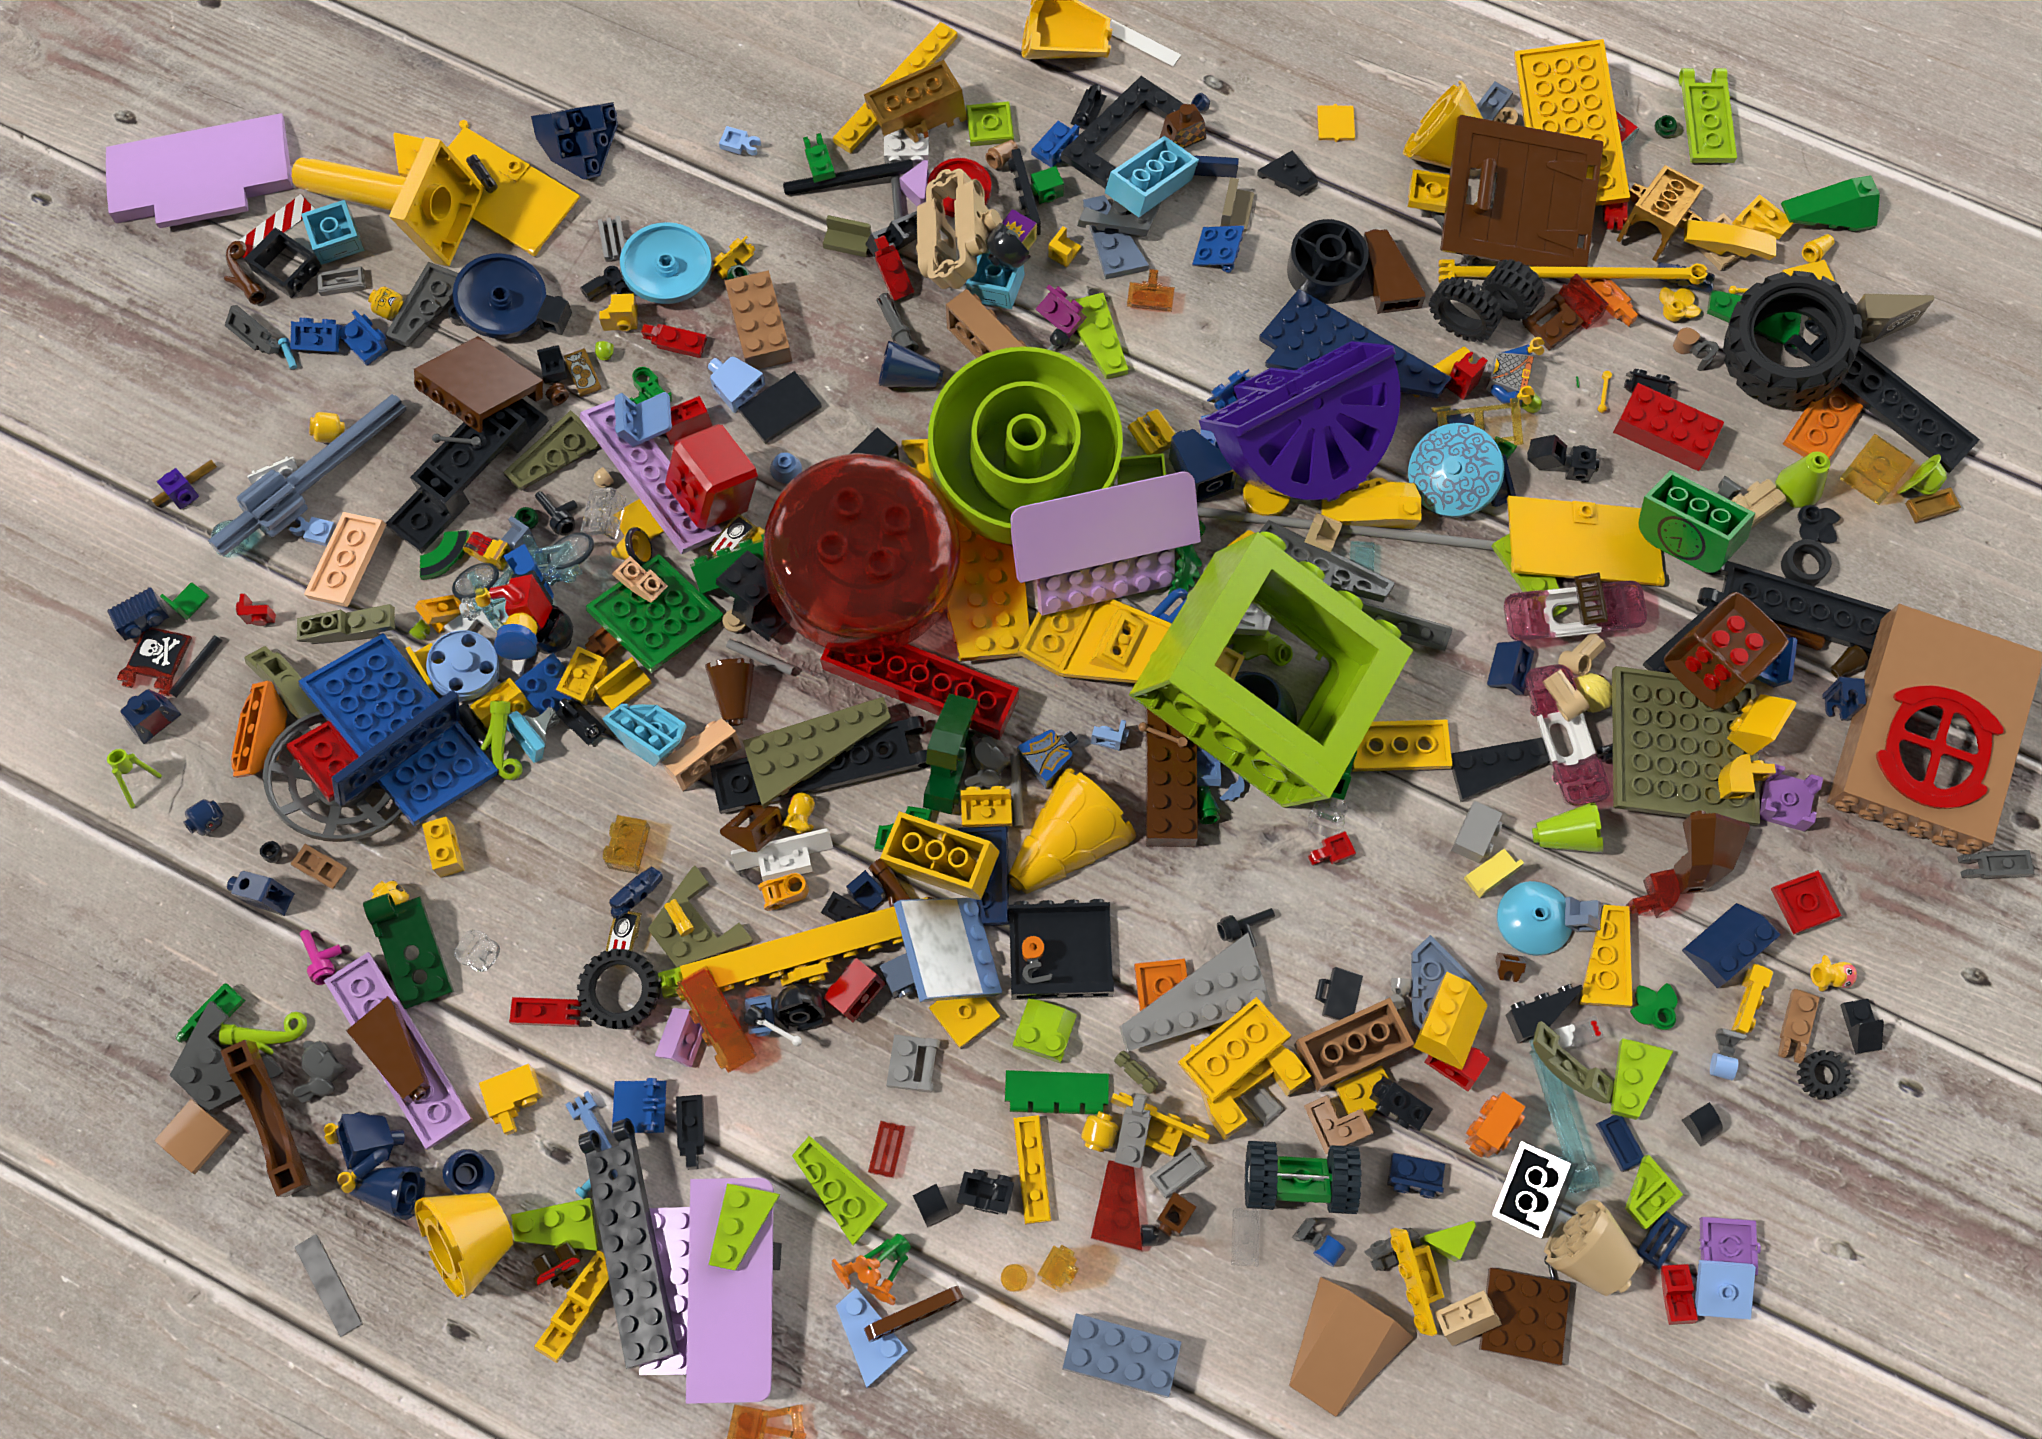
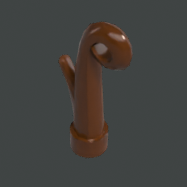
M234 241L226 250L227 265L234 277L224 276V280L241 289L251 304H259L265 300L266 293L237 262V259L245 255L246 244L243 241Z
M881 858L870 865L868 869L881 883L886 893L889 907H894V903L899 900H912L890 866Z

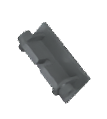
M1402 1228L1408 1232L1412 1249L1422 1245L1418 1239L1420 1234L1411 1228ZM1392 1237L1386 1240H1378L1371 1244V1248L1364 1251L1373 1260L1371 1265L1375 1271H1384L1398 1263L1394 1255L1396 1252L1391 1245Z

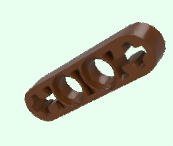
M959 1286L951 1287L871 1323L864 1328V1332L869 1342L879 1340L956 1305L964 1297Z

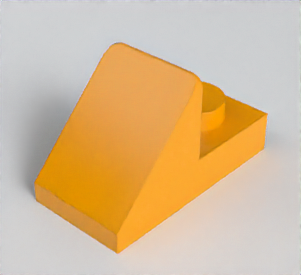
M454 595L419 600L415 606V609L427 624H431L437 633L443 632L445 630L444 626L467 610Z

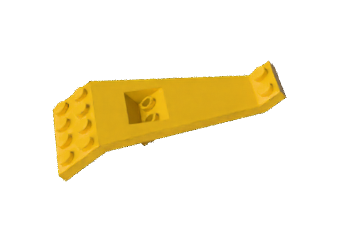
M1114 599L1046 615H1041L1038 611L1017 654L1061 677L1136 683L1150 661L1151 654L1156 651L1172 623ZM1122 629L1128 630L1129 635H1125ZM1225 646L1215 666L1234 680L1245 656ZM1113 649H1117L1119 655H1115Z

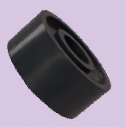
M1322 219L1305 225L1295 235L1288 259L1287 275L1295 291L1300 289L1325 304L1346 300L1358 290L1362 282L1368 261L1367 244L1363 236L1354 227L1339 220Z

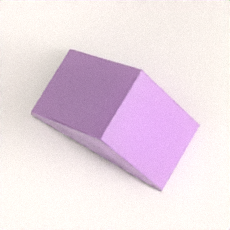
M923 160L900 177L901 191L916 206L926 202V187L929 178L927 160Z

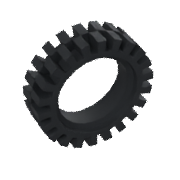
M1451 277L1450 280L1446 278L1439 284L1429 300V307H1431L1429 310L1431 313H1434L1433 318L1440 320L1438 324L1441 327L1446 325V331L1449 333L1453 330L1455 332L1454 336L1459 337L1461 334L1463 340L1467 341L1469 337L1471 342L1488 340L1502 320L1501 315L1503 313L1502 310H1499L1501 306L1499 303H1494L1496 298L1494 296L1488 297L1490 292L1488 290L1481 291L1480 288L1482 286L1479 284L1475 287L1472 286L1473 281L1468 280L1465 283L1464 278L1459 277L1458 280L1455 277ZM1450 300L1458 301L1470 307L1480 319H1474L1463 314Z
M611 949L610 951L600 952V955L592 957L590 959L591 962L583 967L585 970L583 974L580 973L578 978L581 980L580 984H577V990H579L577 998L582 1004L581 1009L583 1012H586L587 1017L595 1021L596 1024L611 1029L631 1028L642 1023L643 1019L651 1015V1010L655 1009L657 1005L655 1004L656 1000L660 996V993H658L660 982L657 980L658 974L654 971V966L644 956L627 949ZM616 965H625L632 968L638 974L642 985L641 996L638 1002L630 1010L622 1013H612L604 1009L596 996V984L599 977L605 970Z

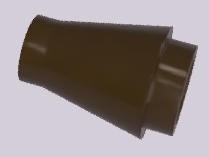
M1854 645L1853 647H1848L1829 670L1838 679L1865 666L1868 657L1859 646Z

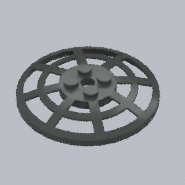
M320 711L298 719L276 738L269 749L263 770L264 790L268 802L275 814L287 826L313 839L329 842H346L372 836L386 829L401 817L403 812L400 809L386 821L378 814L391 799L386 792L373 808L365 800L371 790H384L377 781L344 806H340L335 799L331 802L326 799L303 769H299L300 764L296 759L293 760L291 767L276 763L278 755L298 733L304 735L311 731L309 727L328 721ZM273 772L288 776L289 792L294 802L282 807L278 805L272 787ZM296 778L311 781L314 792L300 798L297 791ZM321 800L331 806L329 816L320 815L308 806ZM356 805L363 813L351 818H339L342 807ZM301 810L311 819L325 823L324 832L321 834L300 827L286 815ZM367 819L375 825V827L356 834L334 835L337 825H350Z

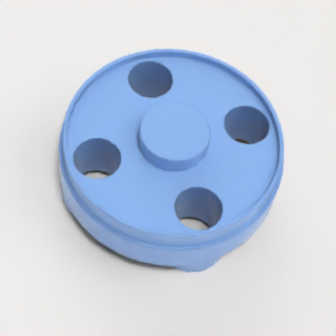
M459 630L443 635L432 645L426 662L428 677L435 690L444 696L449 693L455 685L462 686V689L455 691L459 695V703L476 699L486 694L499 679V658L494 646L487 638L473 631ZM467 642L475 643L472 647L464 646ZM438 658L444 659V662L440 664L433 663ZM487 668L493 670L489 674L482 673V671Z

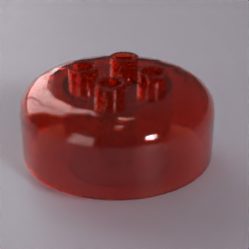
M869 453L834 456L822 460L799 473L789 482L775 501L767 519L763 538L765 581L771 599L782 617L793 629L813 643L829 650L854 655H870L892 651L916 640L929 630L942 615L952 596L961 555L957 523L947 500L940 490L925 475L906 463L890 457Z

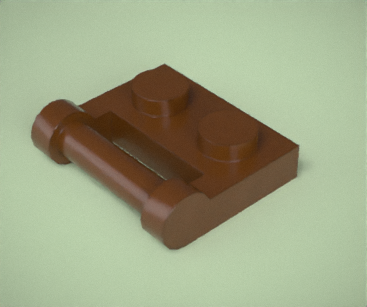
M1558 293L1553 295L1547 304L1527 317V319L1522 320L1525 328L1535 338L1540 337L1545 342L1544 346L1549 351L1580 328L1584 322ZM1556 309L1559 312L1541 327L1537 324L1540 319L1552 310Z

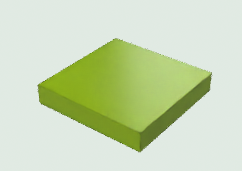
M1009 101L966 105L970 146L1002 144L1009 140L1014 141Z

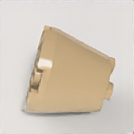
M1598 1200L1587 1201L1576 1208L1578 1214L1572 1216L1565 1224L1561 1221L1553 1231L1544 1248V1252L1548 1255L1545 1261L1555 1270L1604 1296H1608L1617 1290L1623 1293L1630 1287L1632 1283L1630 1278L1642 1266L1643 1260L1639 1257L1610 1211Z

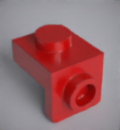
M245 593L240 594L239 602L236 603V613L246 624L264 626L266 623H275L276 614L269 605H253V602Z

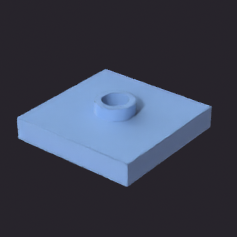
M1699 1260L1695 1297L1697 1315L1751 1320L1756 1267L1753 1264Z

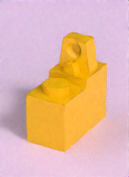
M530 1064L523 1065L479 1083L489 1117L494 1120L496 1125L501 1123L503 1132L507 1136L517 1132L514 1118L520 1112L519 1106L523 1108L532 1106L537 1103V1099L543 1097L535 1070Z

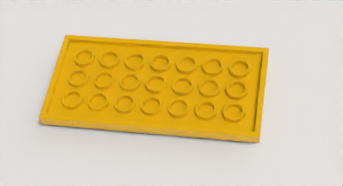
M1604 39L1515 51L1514 61L1525 127L1603 141L1595 206L1629 202L1630 193ZM1588 166L1586 178L1592 179L1594 167Z

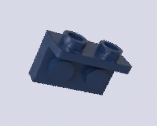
M1393 1153L1387 1185L1394 1187L1396 1192L1408 1194L1411 1190L1420 1192V1196L1423 1198L1436 1199V1196L1444 1193L1442 1184L1445 1164Z

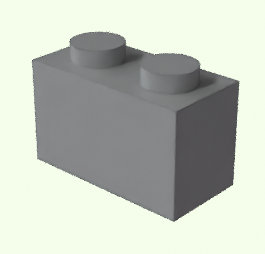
M1474 801L1469 808L1451 851L1477 863L1483 857L1488 858L1494 845L1490 843L1493 835L1497 836L1503 825L1499 821L1502 813Z

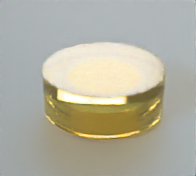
M1010 1264L1001 1273V1283L1006 1290L1018 1292L1027 1283V1273L1022 1266Z

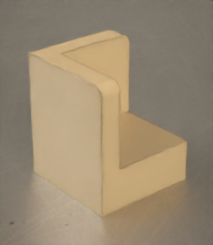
M1316 513L1305 543L1331 552L1342 523Z

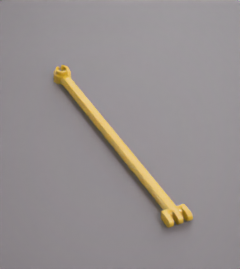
M1441 259L1438 262L1440 267L1438 269V274L1440 275L1438 282L1441 283L1446 278L1450 280L1451 277H1487L1495 266H1455V259ZM1698 263L1686 268L1530 267L1538 274L1539 278L1688 279L1692 284H1700L1705 281L1707 276L1706 266Z

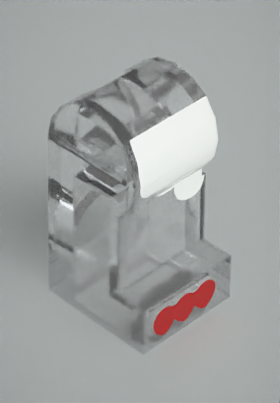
M1596 1015L1553 1030L1560 1036L1558 1045L1565 1051L1597 1043L1605 1037Z

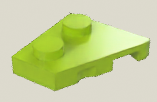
M1645 1155L1640 1163L1625 1209L1642 1229H1647L1682 1197L1683 1193L1650 1155Z

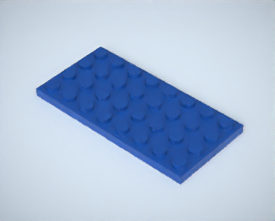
M384 633L298 681L301 689L323 716L332 723L359 757L439 700ZM457 722L377 782L412 825L416 826L497 776L498 769Z

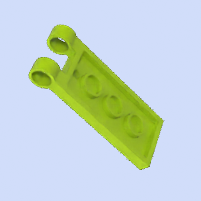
M1681 68L1679 72V86H1682L1690 163H1735L1737 159L1726 68H1714L1711 74V83H1695L1694 68Z

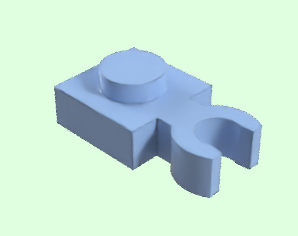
M726 126L719 142L720 149L740 155L742 150H746L748 154L755 156L757 155V149L751 146H761L759 137L751 136L748 138L747 131Z
M299 516L295 521L301 524L300 527H290L289 530L295 536L304 535L303 538L307 542L327 546L336 525L334 522L316 517H311L310 521L306 522L303 517Z

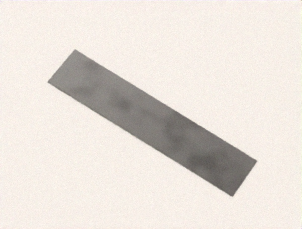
M315 1234L295 1246L339 1336L342 1337L360 1326L362 1323L317 1235Z

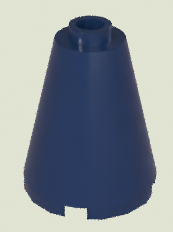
M888 341L884 361L881 366L879 386L935 387L937 383L941 384L944 370H940V364L902 345Z
M415 1166L374 1168L361 1179H355L356 1187L349 1194L397 1219L408 1220L415 1215L411 1214V1212L415 1208L416 1201L424 1197L426 1181L424 1177L420 1176V1172H423L422 1169Z

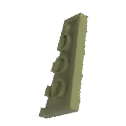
M570 410L503 473L506 478L522 491L601 446L581 419Z

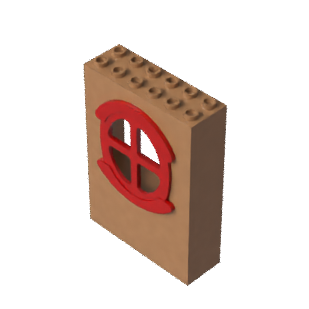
M1902 604L1895 606L1880 621L1864 675L1866 705L1851 719L1827 803L1834 805V808L1839 811L1857 813L1862 819L1882 822L1883 826L1887 828H1899L1907 831V834L1917 838L1925 837L1931 839L1933 844L1939 846L1948 845L1956 848V851L1961 854H1974L1992 845L2041 671L2042 652ZM1931 706L1940 707L1943 710L1935 740L1905 730V723L1917 711ZM1953 714L1962 715L1971 725L1977 739V754H1971L1947 745L1946 738ZM1904 740L1931 751V757L1923 781L1914 779L1906 770L1900 756V741ZM1942 755H1948L1968 762L1973 767L1970 775L1962 783L1954 787L1941 789L1934 785Z

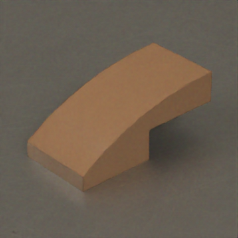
M306 843L291 862V866L331 889L335 888L348 869Z

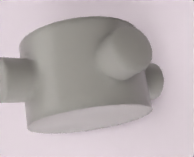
M1400 992L1391 997L1386 996L1385 999L1391 998L1397 1011L1401 1008L1406 1009L1407 1005L1404 1004V999Z

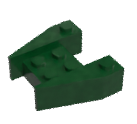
M953 694L948 695L927 747L926 764L931 765V772L924 792L923 808L952 815L954 805L959 806L961 801V791L959 789L972 746L970 738L975 734L974 732H969V728L978 700Z

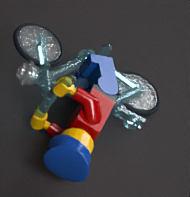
M574 533L561 538L553 546L538 548L532 536L524 535L523 545L504 555L509 566L500 577L498 568L490 563H480L467 568L459 574L452 586L454 596L462 600L459 605L461 615L472 621L477 616H480L481 610L483 611L491 625L497 630L494 647L496 653L502 658L524 660L533 657L537 652L536 633L543 629L552 610L554 593L550 586L562 580L566 583H572L576 580V576L582 574L579 564L591 555L594 548L593 538L585 533ZM548 564V566L539 567L538 565ZM506 601L505 611L509 617L506 622L502 623L495 613L494 606Z

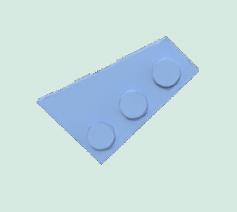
M855 1288L836 1305L866 1388H868L904 1356L908 1350L894 1333L873 1342L868 1341L864 1328L882 1318L859 1290Z

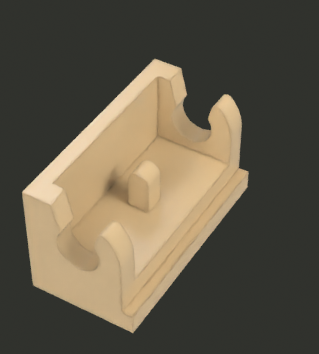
M1484 1290L1435 1312L1444 1336L1452 1346L1502 1325L1493 1309L1494 1306Z

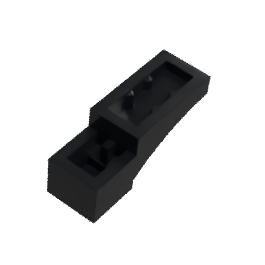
M917 211L890 222L888 227L871 233L865 245L875 258L874 252L879 250L874 239L885 236L889 246L894 244L897 251L917 239Z

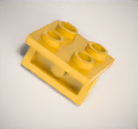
M993 786L991 790H981L980 787H967L966 790H961L962 827L1012 826L1011 789H1006L1004 786Z

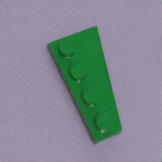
M1713 290L1709 294L1707 314L1729 323L1735 305L1742 299V296ZM1785 312L1769 316L1754 328V334L1756 332L1767 337V340L1773 343L1778 342L1784 345L1792 335H1799L1802 314ZM1789 344L1792 348L1796 349L1795 345Z

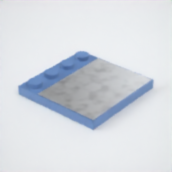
M976 899L899 900L894 903L920 1002L992 997L1002 993Z

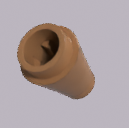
M1009 140L989 148L988 153L985 155L989 166L994 169L1002 168L1011 158V150L1018 149L1017 144L1013 140Z

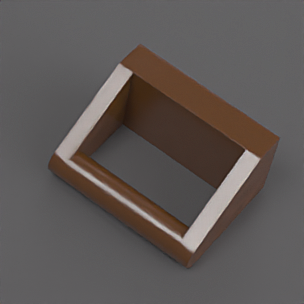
M762 805L747 806L720 829V834L749 852H758L784 829L779 807L767 806L763 809ZM749 817L755 819L747 827H739Z

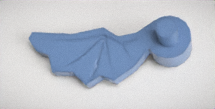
M1239 776L1238 781L1231 784L1228 791L1219 800L1232 801L1234 798H1239L1240 793L1244 792V781L1246 780Z

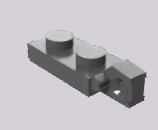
M238 305L230 307L225 327L255 351L266 352L268 355L279 353L281 345L278 344L276 339L271 338L272 334Z

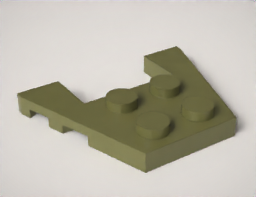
M696 866L691 868L667 901L669 903L673 899L677 900L687 919L693 925L694 930L690 934L681 937L665 907L661 909L648 927L649 932L676 967L704 960L720 953L725 954L737 947L747 946L754 942L740 922L717 938L689 902L691 898L709 886L708 881Z

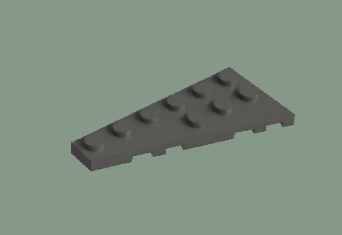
M1270 520L1259 531V533L1270 532L1281 538L1286 544L1284 552L1297 562L1306 561L1319 567L1325 574L1323 582L1335 591H1347L1355 596L1383 603L1393 590L1395 582L1333 551L1328 552L1305 543L1306 538Z

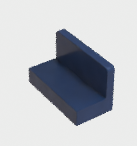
M1523 641L1497 643L1487 685L1489 687H1506L1515 695H1524L1534 651Z

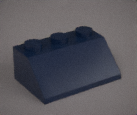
M1736 903L1684 947L1682 951L1718 989L1781 934L1763 915Z

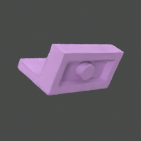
M673 1008L655 1056L670 1059L686 1067H692L707 1027L701 1015L689 1009Z

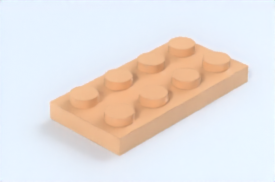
M343 512L304 595L312 600L348 607L387 524L380 519Z

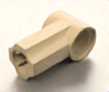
M1590 633L1573 651L1565 650L1562 652L1558 661L1559 669L1563 672L1580 676L1587 675L1591 669L1592 660L1606 647L1604 640L1598 634Z
M1561 669L1542 681L1557 702L1556 707L1567 722L1590 708L1584 696L1574 689Z

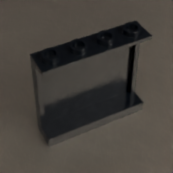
M1071 899L1064 901V903L1055 904L1052 900H1043L1039 904H1029L1028 901H1016L1014 905H1009L1011 1000L1113 997L1110 902H1104L1103 899H1092L1089 903H1079V900ZM1027 937H1039L1044 943V953L1038 960L1041 962L1042 967L1032 973V978L1052 974L1050 983L1026 984L1024 982L1022 974L1024 967L1029 962L1023 959L1022 944Z

